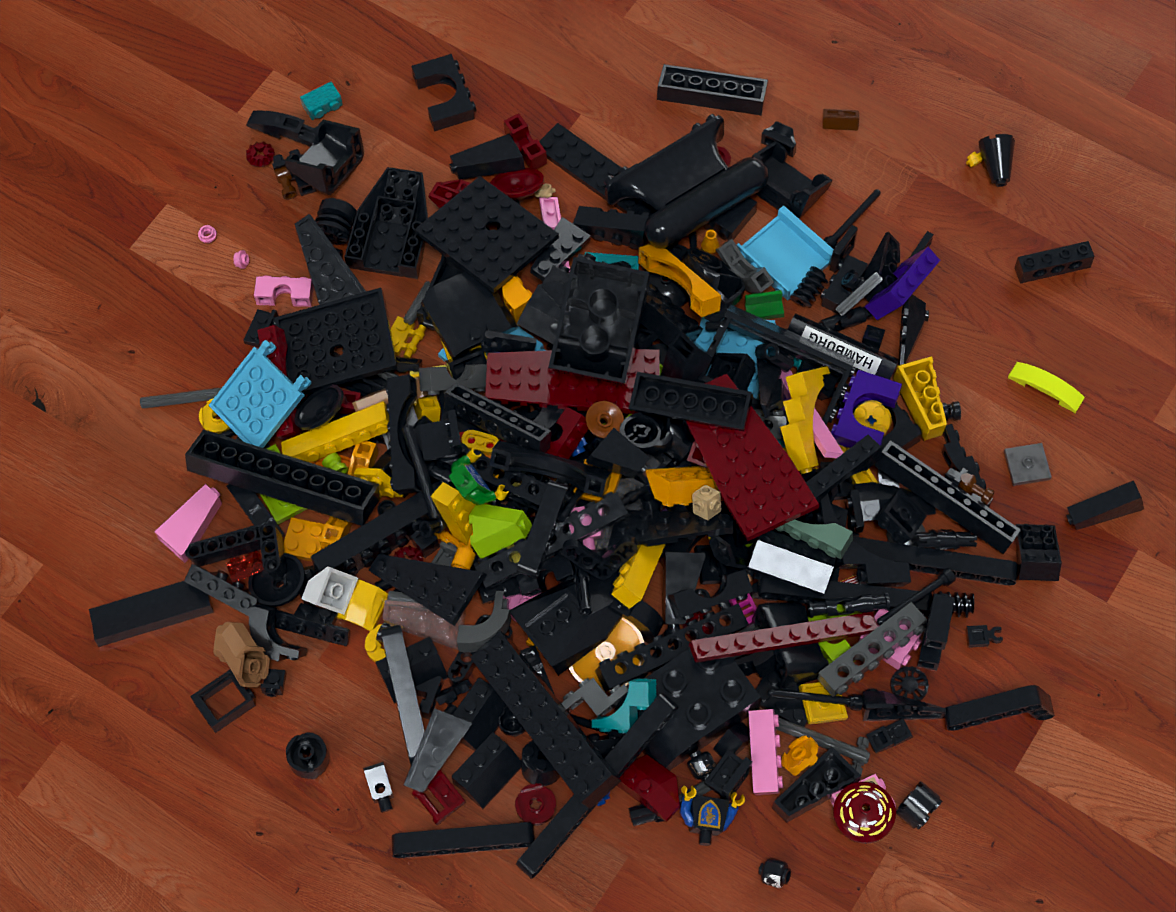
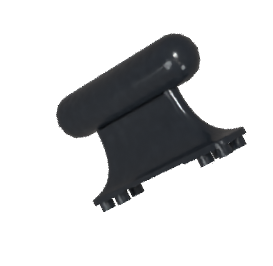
M711 114L707 117L705 123L702 125L700 123L694 124L690 133L642 162L636 163L630 168L622 167L615 177L612 175L607 176L604 179V184L606 185L604 194L609 205H615L627 198H636L655 208L657 212L650 215L645 221L644 234L648 242L653 246L666 248L761 191L767 185L769 173L764 162L755 157L744 158L731 167L724 162L717 148V143L724 137V119L720 115L715 116Z

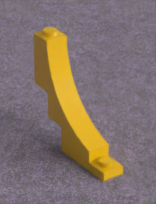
M828 366L786 377L791 399L783 401L789 424L780 428L787 453L801 474L813 471L812 467L819 465L814 446L813 414L817 396L824 386L823 375L830 374Z

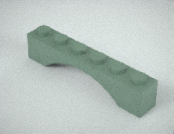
M794 519L775 528L778 531L789 533L796 540L801 539L807 542L814 549L819 548L825 551L827 555L833 558L842 559L853 541V532L836 523L809 524Z

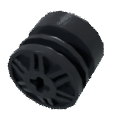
M326 198L320 203L317 212L318 216L315 221L331 244L343 245L349 241L357 210L346 201Z

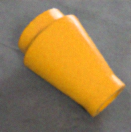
M708 230L701 243V247L704 251L713 254L720 245L716 232Z

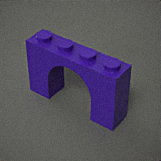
M926 247L905 260L893 273L898 279L874 295L865 308L878 320L901 307L939 263L940 259L929 247Z
M858 370L856 376L852 375L849 383L851 390L845 393L843 399L845 406L844 408L840 407L837 415L839 422L838 425H833L831 434L834 435L833 437L838 445L847 448L854 446L866 435L871 436L881 446L884 432L860 424L853 415V409L860 403L868 400L879 401L882 405L895 408L902 384Z

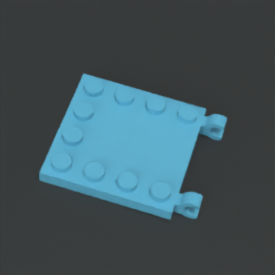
M267 340L262 342L259 349L253 347L208 405L243 442L264 448L305 396L301 391L308 388L311 384V381L302 375L293 384L266 357L276 349V346Z

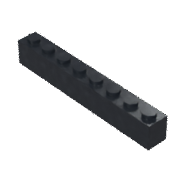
M891 440L881 452V459L874 464L881 471L973 534H976L977 537L1002 554L1009 548L1021 530Z

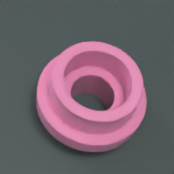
M209 225L201 227L198 232L200 241L204 243L213 242L217 236L216 230Z
M244 250L234 254L235 266L245 269L249 264V256Z

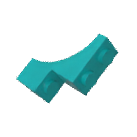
M637 678L629 681L627 697L622 706L610 716H600L592 719V728H599L600 732H610L612 729L618 730V733H627L638 720L637 710H646L656 699V679Z

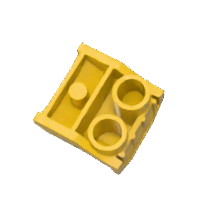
M357 580L345 614L338 613L337 619L346 620L370 632L376 628L382 616L388 593L377 586Z

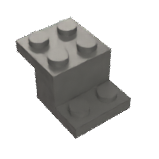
M587 678L579 684L580 688L576 692L570 691L563 697L564 701L561 704L570 713L582 702L586 701L598 717L605 716L628 693V688L625 684L623 686L617 685L610 691L611 695L608 697L594 678L591 680Z

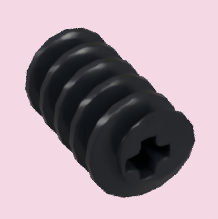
M814 266L809 268L810 271L805 274L806 277H803L802 283L798 284V289L794 290V295L790 296L792 301L803 307L811 308L812 304L809 300L815 302L816 298L813 295H820L817 289H824L821 283H828L824 272Z
M954 592L952 596L955 598L952 615L956 611L957 616L960 617L962 612H964L965 617L968 618L970 612L972 614L974 612V593H970L967 598L966 593H962L961 597H959L958 592Z

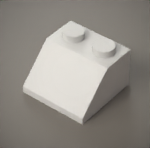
M327 566L308 580L302 600L344 615L358 578Z

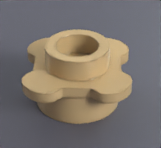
M543 184L538 192L535 193V196L549 198L556 190L550 184Z

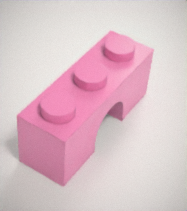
M265 275L263 277H256L254 298L257 305L275 306L276 298L280 294L288 293L291 295L293 306L312 307L314 287L312 280L306 277L290 278L287 276L271 277Z

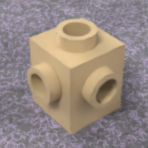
M704 485L692 494L694 514L709 520L721 512L720 492L716 489Z

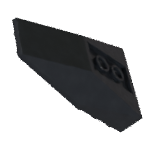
M391 167L386 168L357 210L344 256L345 262L350 269L413 279L419 278L425 241L415 234V229L428 219L423 172Z
M620 568L610 578L600 580L591 574L589 575L590 580L588 584L592 613L589 615H581L579 613L577 585L574 579L565 583L562 582L510 610L513 618L558 676L605 641L621 620L622 616L609 609L614 599V596L611 595L615 587L613 583L620 575Z

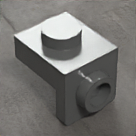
M442 541L440 543V550L431 563L451 566L457 547L450 542L445 543Z

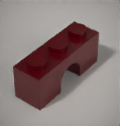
M518 113L504 120L505 134L510 133L527 166L531 169H538L547 164L545 149L538 139L533 141L528 125L522 116Z
M566 407L556 422L563 428L562 436L557 441L550 442V449L545 453L569 459L588 431L586 417Z

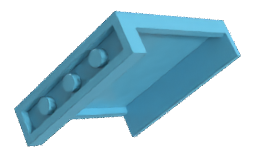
M784 205L778 210V216L742 246L739 243L736 244L744 258L756 268L765 267L774 281L771 286L775 291L782 290L783 297L786 300H789L790 296L794 295V290L798 289V284L802 283L801 280L803 277H806L805 274L810 271L809 268L811 266L823 271L831 264L832 252L834 250Z

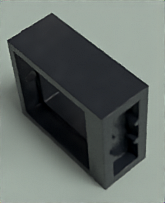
M231 669L190 696L215 733L256 706L253 701L255 696L249 688L245 689L243 686H240ZM233 682L246 701L216 720L204 701Z

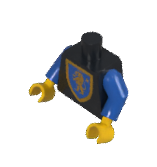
M683 786L681 792L685 796L682 798L680 814L688 826L689 832L699 833V845L710 846L712 835L717 836L726 831L737 814L738 806L745 802V798L742 794L740 800H735L737 793L733 792L731 794L733 802L730 803V800L696 795V789L691 786V791L687 793V787Z

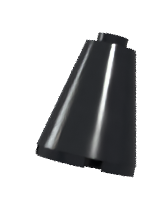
M996 134V138L990 139V136L984 137L978 143L991 182L997 187L1006 186L1010 182L1015 140L1009 134Z

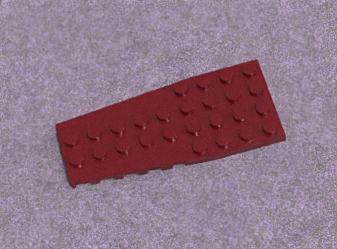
M635 349L626 384L549 369L552 350L488 353L485 397L490 400H499L501 404H508L511 401L520 402V406H527L528 403H533L547 408V405H556L558 409L577 407V411H588L594 403L608 401L618 406L622 413H637L629 410L637 371L660 375L659 350Z
M727 374L705 383L738 389ZM752 406L749 410L744 431L686 421L690 434L693 436L696 446L701 452L703 461L710 471L711 478L720 492L722 500L747 542L819 508V503L793 461Z

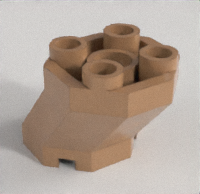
M225 622L223 625H219L215 634L214 655L221 662L228 664L240 686L259 687L261 684L259 681L265 679L269 671L270 659L268 655L263 653L265 651L264 648L256 645L243 623Z

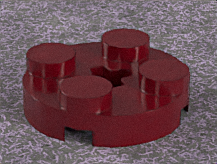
M541 784L525 786L515 800L517 815L523 822H530L534 826H539L547 823L555 815L557 806L555 795L550 789ZM533 800H537L538 803H542V805L539 806V809L530 807V805L533 804Z

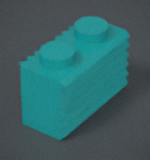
M332 81L300 96L301 104L311 120L321 118L327 112L337 110L343 105L341 95Z

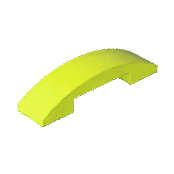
M1017 362L1008 376L1009 379L1024 387L1028 384L1060 401L1058 405L1074 413L1077 412L1085 398L1067 382L1029 364Z

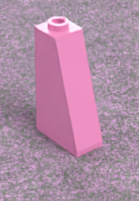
M206 484L155 531L157 538L184 563L189 559L185 554L189 544L200 541L222 505L219 498L221 496L214 487L210 489Z

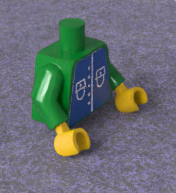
M473 447L466 455L453 462L451 465L452 473L449 475V478L461 495L472 503L482 505L496 499L504 500L509 491H503L505 485L502 484L499 485L495 492L491 491L470 463L476 462L482 456V454L476 455L474 453L477 449L476 447Z

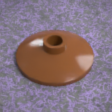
M608 401L594 403L586 413L588 429L592 434L603 439L613 428L619 431L620 425L624 421L619 407ZM601 419L606 421L605 425L600 422Z

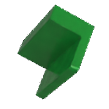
M782 290L745 295V311L764 320L784 317Z

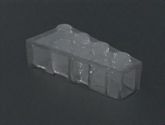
M385 600L383 621L391 626L400 625L401 629L407 633L422 638L430 637L433 642L459 650L457 645L459 625L465 624L466 612L464 610L454 626L419 603Z

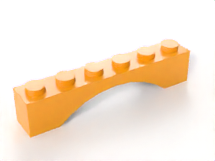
M652 244L639 247L638 263L648 272L668 277L680 284L690 296V308L700 317L720 311L721 295L666 248H658Z
M364 441L355 445L348 475L356 477L354 472L357 468H372L378 456L376 443ZM330 516L319 539L321 548L324 549L346 536L350 531L352 523Z

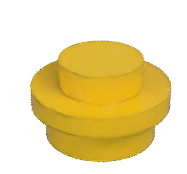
M981 152L970 154L967 157L968 161L966 164L970 165L971 168L979 164L983 160Z

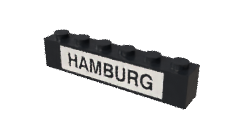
M797 313L793 316L787 329L856 360L853 367H856L857 371L861 370L890 380L899 359Z

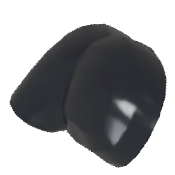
M689 248L684 256V264L721 295L720 311L703 317L708 321H721L725 318L724 315L729 306L733 305L736 307L745 292L743 280L726 263L713 254L699 248Z
M637 412L628 416L621 423L619 429L623 436L646 455L666 453L678 464L688 458L693 442H695L686 421Z

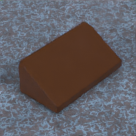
M823 109V129L858 130L859 111Z

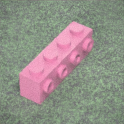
M773 709L748 711L751 761H753V793L755 795L780 794V788H783V777L779 776L778 768H782L781 755H777V747H781L780 735H776V727H779L778 714L775 715Z

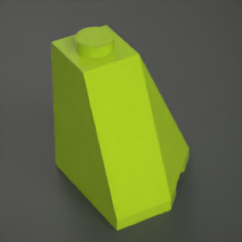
M482 504L475 505L469 514V524H472L473 527L470 543L480 559L506 548L522 538L525 539L532 528L531 521L522 510Z

